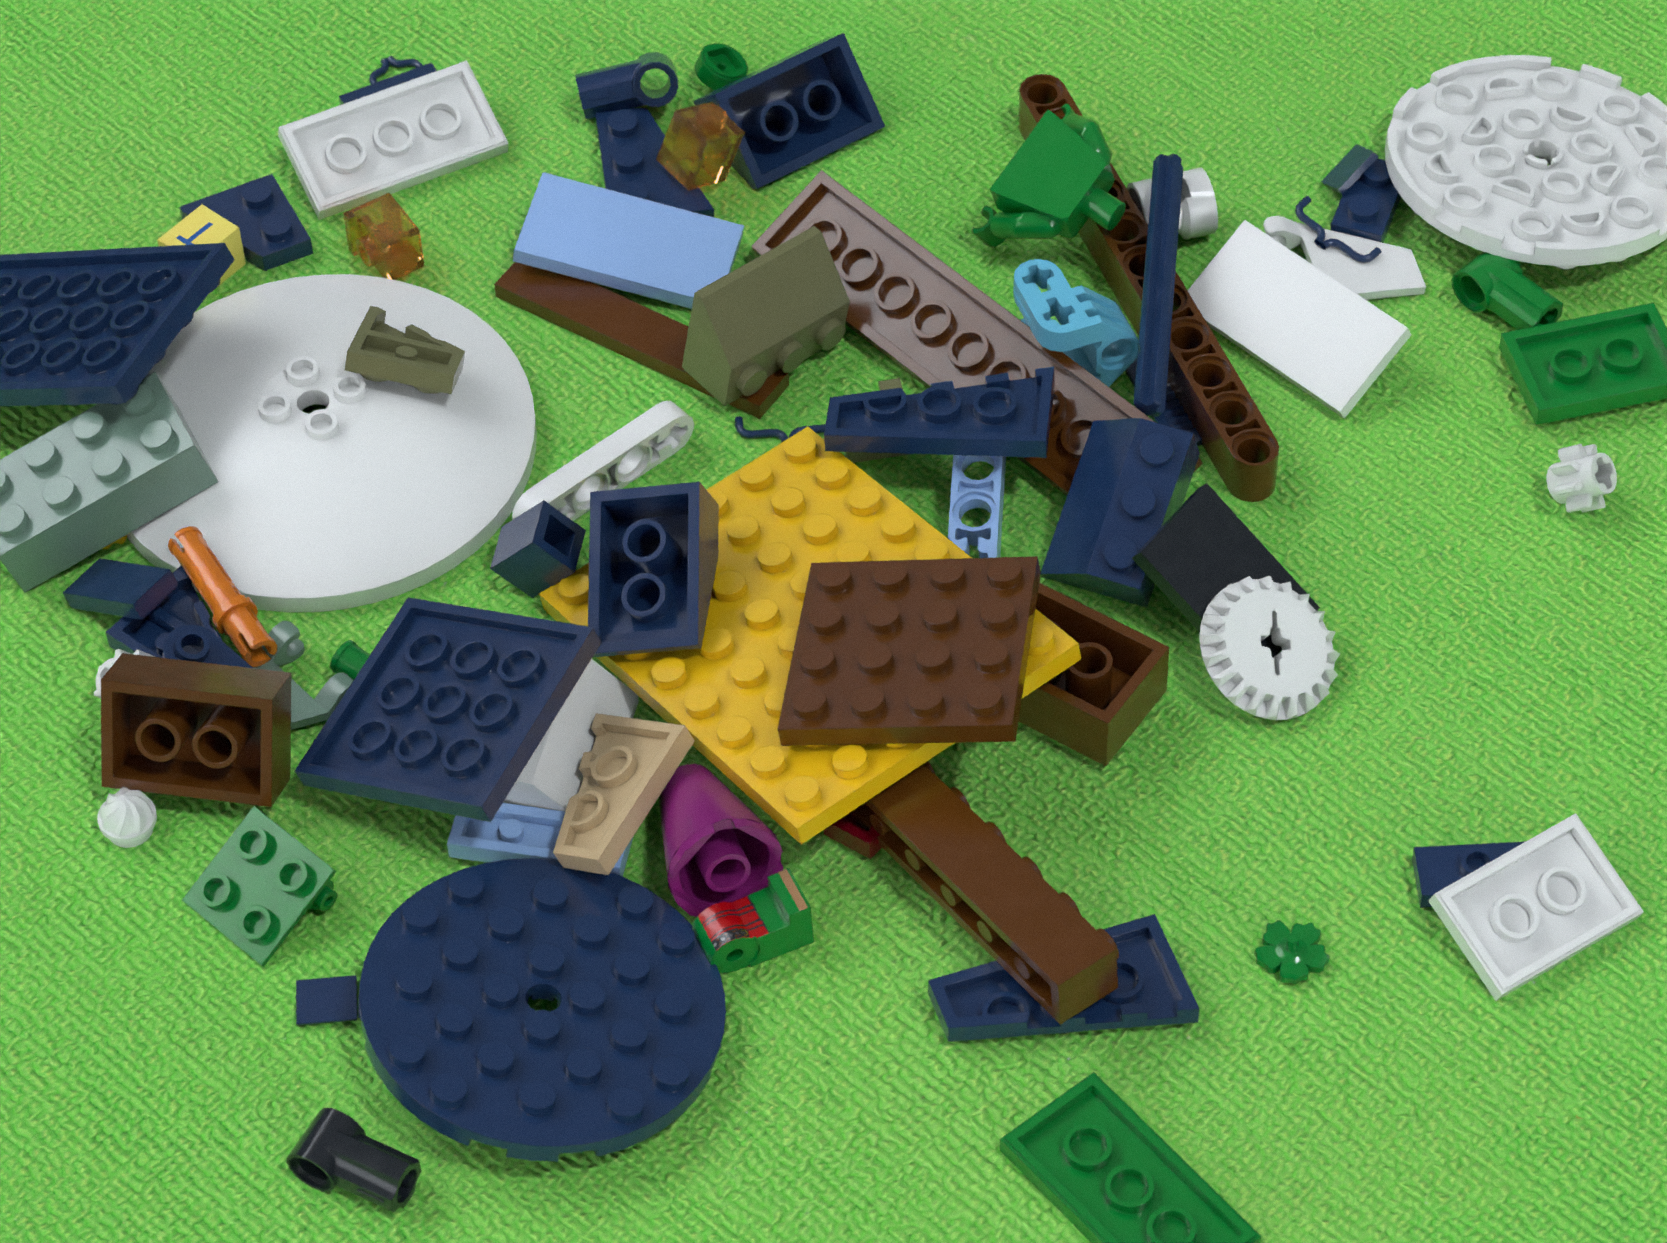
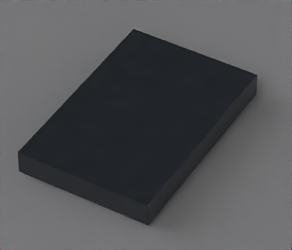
M1207 483L1199 487L1132 557L1137 565L1199 633L1204 612L1211 600L1229 584L1239 582L1248 576L1252 579L1271 576L1273 582L1279 584L1291 582L1293 591L1299 595L1307 594ZM1309 596L1310 605L1318 611L1320 607ZM1272 635L1261 641L1262 646L1270 648L1273 658L1282 650L1281 646L1273 644Z

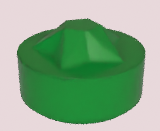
M720 43L706 45L694 66L697 77L702 83L713 90L722 88L745 77L748 72V66L743 56L734 48Z

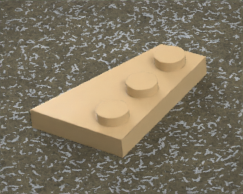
M595 714L591 727L596 735L592 751L583 753L579 770L584 776L579 793L569 798L553 850V854L563 868L604 875L610 874L695 740L685 725Z

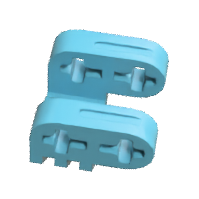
M1028 260L1017 267L1014 273L1013 296L1024 317L1021 321L1030 327L1036 340L1042 347L1051 351L1063 352L1109 387L1135 361L1138 354L1139 339L1119 305L1113 300L1082 285L1071 288L1059 267L1048 260ZM1039 287L1041 289H1047V291L1041 293ZM1056 316L1058 321L1052 320L1050 317Z

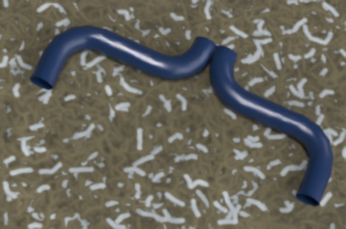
M1305 196L1296 205V216L1318 234L1314 241L1322 249L1325 250L1331 246L1337 247L1352 259L1362 263L1370 262L1381 254V250L1378 247L1374 248L1369 254L1362 255L1338 239L1325 240L1326 234L1324 229L1303 212V209L1311 202L1310 197Z
M741 416L735 418L737 433L742 437L751 439L777 437L781 440V443L788 439L787 434L779 429L746 430L743 426V418ZM826 424L797 427L792 430L789 437L806 427H809L815 433H824Z

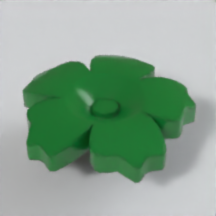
M1277 920L1275 923H1268L1266 933L1262 938L1264 946L1255 948L1256 963L1270 974H1275L1280 970V981L1290 984H1297L1300 981L1307 980L1309 972H1323L1325 966L1329 963L1330 956L1325 953V946L1318 944L1321 930L1315 928L1312 922L1305 925L1294 924L1291 933L1280 920Z

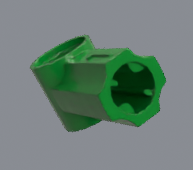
M1483 252L1454 273L1451 279L1456 297L1466 308L1479 313L1488 308L1517 330L1554 323L1562 316L1563 303L1525 277L1519 261Z

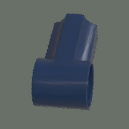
M648 52L634 61L575 74L586 119L596 117L597 112L632 109L645 105L661 107L668 104L675 97L678 90L676 68L670 58L659 52ZM650 69H660L668 74L669 79L664 87L658 90H650L641 84L642 75Z

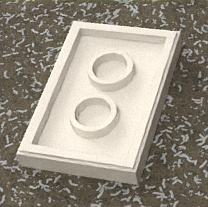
M1576 813L1436 892L1429 899V903L1495 1001L1633 922L1644 912Z

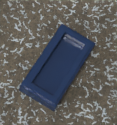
M99 558L63 592V595L70 607L74 609L143 620L179 584L170 569Z

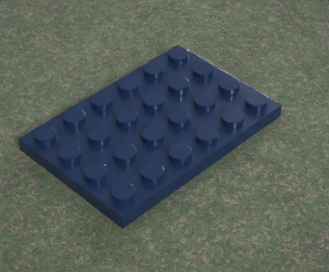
M212 243L0 255V406L37 407L40 405L77 406L81 404L118 405L126 403L137 393L139 384L152 367L164 358L166 349L181 329L192 321L194 312L207 295L220 284V278L235 260L226 244Z

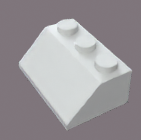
M591 659L503 803L566 811L569 798L579 793L584 776L579 770L583 753L592 751L596 735L591 729L595 714L633 718L639 702L638 695Z

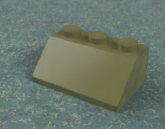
M813 226L694 293L682 368L724 406L735 401L743 394L745 396L754 394L762 387L766 378L781 369L785 373H790L805 359L821 350L832 349L843 338L846 331L845 322L850 300L822 232Z

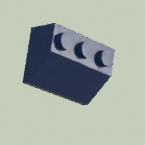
M844 33L820 40L693 101L714 148L754 190L885 127Z
M1142 418L1093 421L1041 569V577L1147 608L1155 583L1137 565L1132 557L1183 504L1200 455L1194 433Z

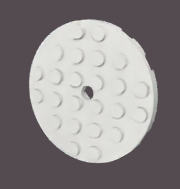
M1502 55L1483 57L1453 64L1435 71L1431 74L1429 83L1418 90L1411 87L1395 106L1385 143V162L1394 187L1414 213L1442 233L1465 245L1515 261L1553 265L1561 269H1572L1583 265L1620 262L1628 257L1651 249L1667 239V106L1649 92L1640 97L1622 87V77L1586 64L1582 65L1580 71L1550 66L1551 57Z

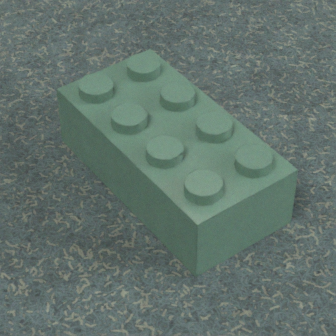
M155 371L142 380L137 393L126 403L118 405L97 404L0 459V561L24 592L31 590L219 482L179 407Z

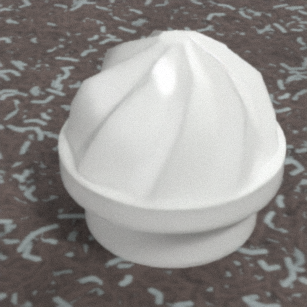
M123 787L115 794L108 793L107 800L98 811L97 820L100 831L113 844L119 847L131 848L139 846L149 839L157 821V813L154 803L140 790H129Z

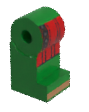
M789 868L768 876L767 888L733 902L713 904L696 917L692 926L694 935L710 965L716 964L719 973H730L747 966L753 967L814 942L811 906Z

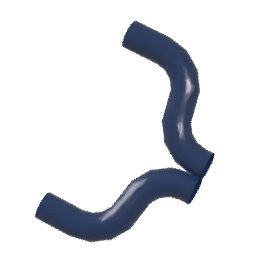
M389 56L381 60L382 66L371 73L369 82L370 85L376 83L377 78L388 71L389 64L396 68L408 66L417 68L423 65L415 59L396 60L393 56Z

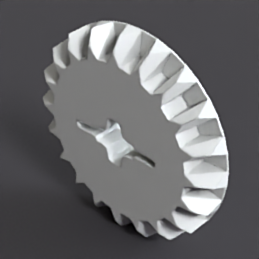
M1248 576L1239 582L1229 584L1211 600L1204 612L1200 626V649L1205 667L1212 681L1234 705L1245 712L1264 719L1287 720L1306 714L1330 693L1328 689L1338 676L1334 671V665L1340 653L1335 651L1332 645L1335 631L1327 630L1323 622L1325 611H1316L1310 605V594L1299 595L1292 590L1291 582L1279 584L1273 582L1271 576L1261 579H1252ZM1269 635H1272L1273 644L1282 647V651L1274 658L1270 648L1261 645V641Z

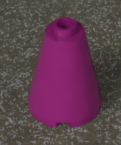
M686 764L676 769L659 796L667 881L676 904L689 915L697 917L704 909L713 904L733 902L767 888V877L782 871L784 868L781 863V852L783 851L774 832L708 768L699 764Z

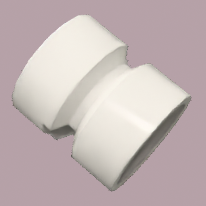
M1202 167L1183 171L1178 233L1183 239L1213 234L1218 227V211L1211 181ZM1152 178L1132 182L1127 186L1129 194L1147 224L1149 221Z

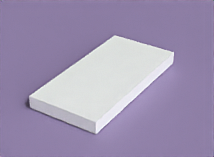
M467 61L278 127V137L319 220L508 152L509 144Z
M1246 220L1242 222L1188 289L1189 294L1210 328L1344 419L1411 336L1408 327Z

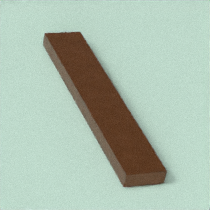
M514 262L494 284L497 298L715 398L682 368L689 326L592 282ZM781 369L766 378L765 383L757 392L750 396L743 394L729 405L761 419L789 386V373H785Z

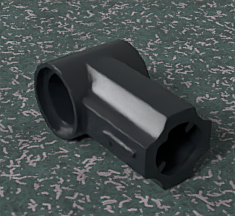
M323 1108L318 1112L288 1155L286 1161L291 1172L303 1183L314 1189L330 1192L335 1186H338L392 1212H395L400 1207L404 1208L415 1192V1186L421 1173L420 1160L367 1137L363 1128L354 1119L333 1108Z

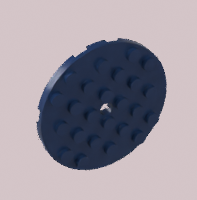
M523 858L483 863L459 870L423 887L402 903L382 925L369 947L360 979L358 1018L361 1020V1027L366 1040L365 1050L377 1075L392 1095L419 1120L439 1133L469 1146L471 1140H475L483 1144L507 1149L506 1157L530 1161H558L559 1154L594 1150L596 1156H602L626 1149L650 1138L679 1118L695 1102L711 1077L712 1068L722 1046L726 1005L722 979L717 965H710L694 935L692 925L661 897L647 888L612 872L609 875L563 868L556 859ZM530 997L532 1000L546 999L551 1002L557 999L558 1008L551 1012L547 1010L535 1011L527 1004L528 998Z

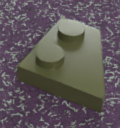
M370 306L347 350L345 371L359 373L370 381L384 382L390 380L412 385L423 393L437 394L443 392L452 394L463 370L465 351L446 341L433 338L428 332L412 324L407 326L405 333L385 324V310Z

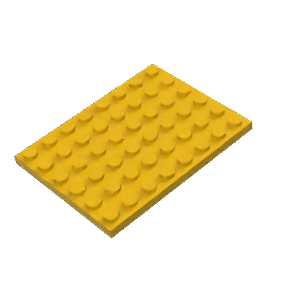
M809 427L789 437L706 489L719 504L718 562L702 647L699 649L596 657L667 723L685 725L695 740L692 746L801 845L954 744L781 745L777 729L811 563L972 558L842 453L825 451L824 439ZM589 563L576 570L575 573L539 593L543 609L557 622L588 626ZM1035 609L1022 698L1081 660L1079 643L1037 609Z

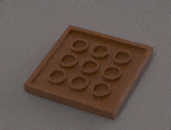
M1038 556L811 563L777 729L781 745L1016 741L1041 575Z

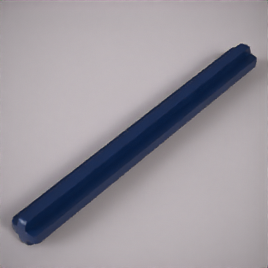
M1174 153L1169 156L1160 154L1153 161L1134 391V405L1146 416L1151 415L1155 417L1160 416L1165 410L1183 180L1182 159Z

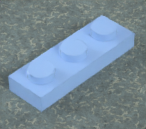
M502 803L491 822L455 815L447 841L449 857L486 863L523 858L558 860L553 854V850L565 811ZM633 838L611 870L612 873L623 876Z

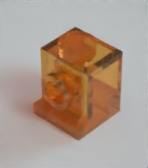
M390 193L343 213L349 251L353 256L359 254L368 268L375 266L383 278L396 280L425 267L420 230Z

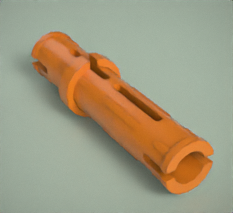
M189 526L178 530L174 535L178 538L183 548L179 546L175 539L170 538L168 542L169 551L176 557L213 613L212 621L218 632L229 636L241 654L242 659L251 667H258L267 663L271 658L266 654L262 646H265L270 654L275 655L277 644L257 618L258 610L250 597L246 598L240 593L198 528Z

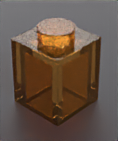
M714 102L678 109L673 114L656 160L688 191L724 182L745 132L728 117L725 110Z

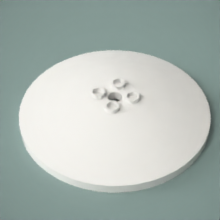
M329 274L294 277L236 292L194 312L192 321L181 329L168 346L164 358L155 364L147 374L156 372L179 407L219 482L128 533L127 538L142 556L155 567L170 569L173 573L181 565L169 551L168 542L170 538L175 539L179 546L183 548L174 534L185 527L193 526L198 528L240 593L246 598L250 597L258 610L288 613L324 612L372 604L404 594L431 582L474 554L502 526L523 494L531 475L537 439L534 402L527 376L518 358L506 341L483 319L450 298L406 282L376 276ZM370 306L385 310V324L405 333L406 327L412 324L428 332L433 338L446 341L465 351L463 370L452 394L443 392L437 394L423 393L412 385L390 380L384 382L370 381L359 373L345 371L347 350ZM314 404L327 407L313 411L310 414L302 412L304 408ZM192 583V585H193L195 591L198 592V590L196 589V587H195L194 584Z

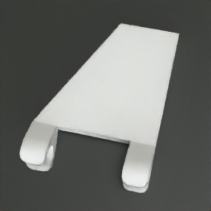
M1271 216L1264 220L1263 227L1267 235L1288 249L1301 244L1306 260L1365 300L1425 293L1426 285L1411 249L1324 229L1326 234L1325 240L1338 239L1359 254L1367 255L1374 248H1380V255L1370 262L1362 263L1352 259L1337 247L1331 246L1325 250L1322 249L1314 241L1318 234L1306 224L1298 223L1282 216Z

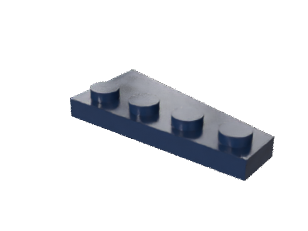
M1054 366L1035 369V377L1010 381L1008 373L985 376V384L954 388L953 381L930 383V388L918 394L906 395L901 388L830 397L824 431L825 451L1047 458L1055 385Z

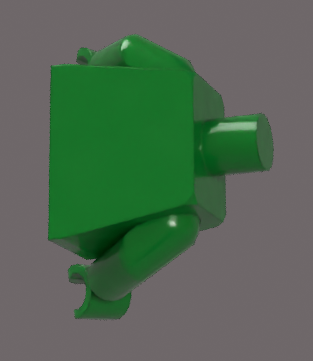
M1064 104L1061 107V111L1065 115L1062 119L1047 110L990 188L996 207L1002 212L997 213L991 207L984 206L981 214L988 219V222L981 228L974 227L971 232L987 246L996 247L1001 245L1006 239H1052L1057 235L1074 238L1088 219L1108 231L1115 228L1125 212L1126 204L1108 193L1115 180L1110 167L1112 153L1099 125L1095 121L1075 114L1069 104Z

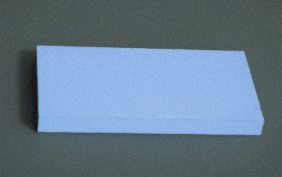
M542 172L514 248L513 261L692 309L694 293L731 272L742 240L744 225Z

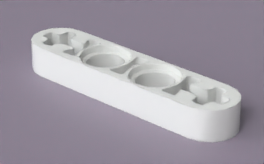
M663 401L529 488L516 502L512 512V519L545 500L571 520H576L590 510V492L622 489L678 452L691 437L694 429L692 417L672 401Z

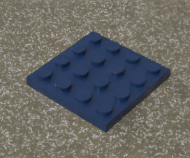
M408 597L295 769V773L304 786L491 822L599 648L601 641L593 627Z

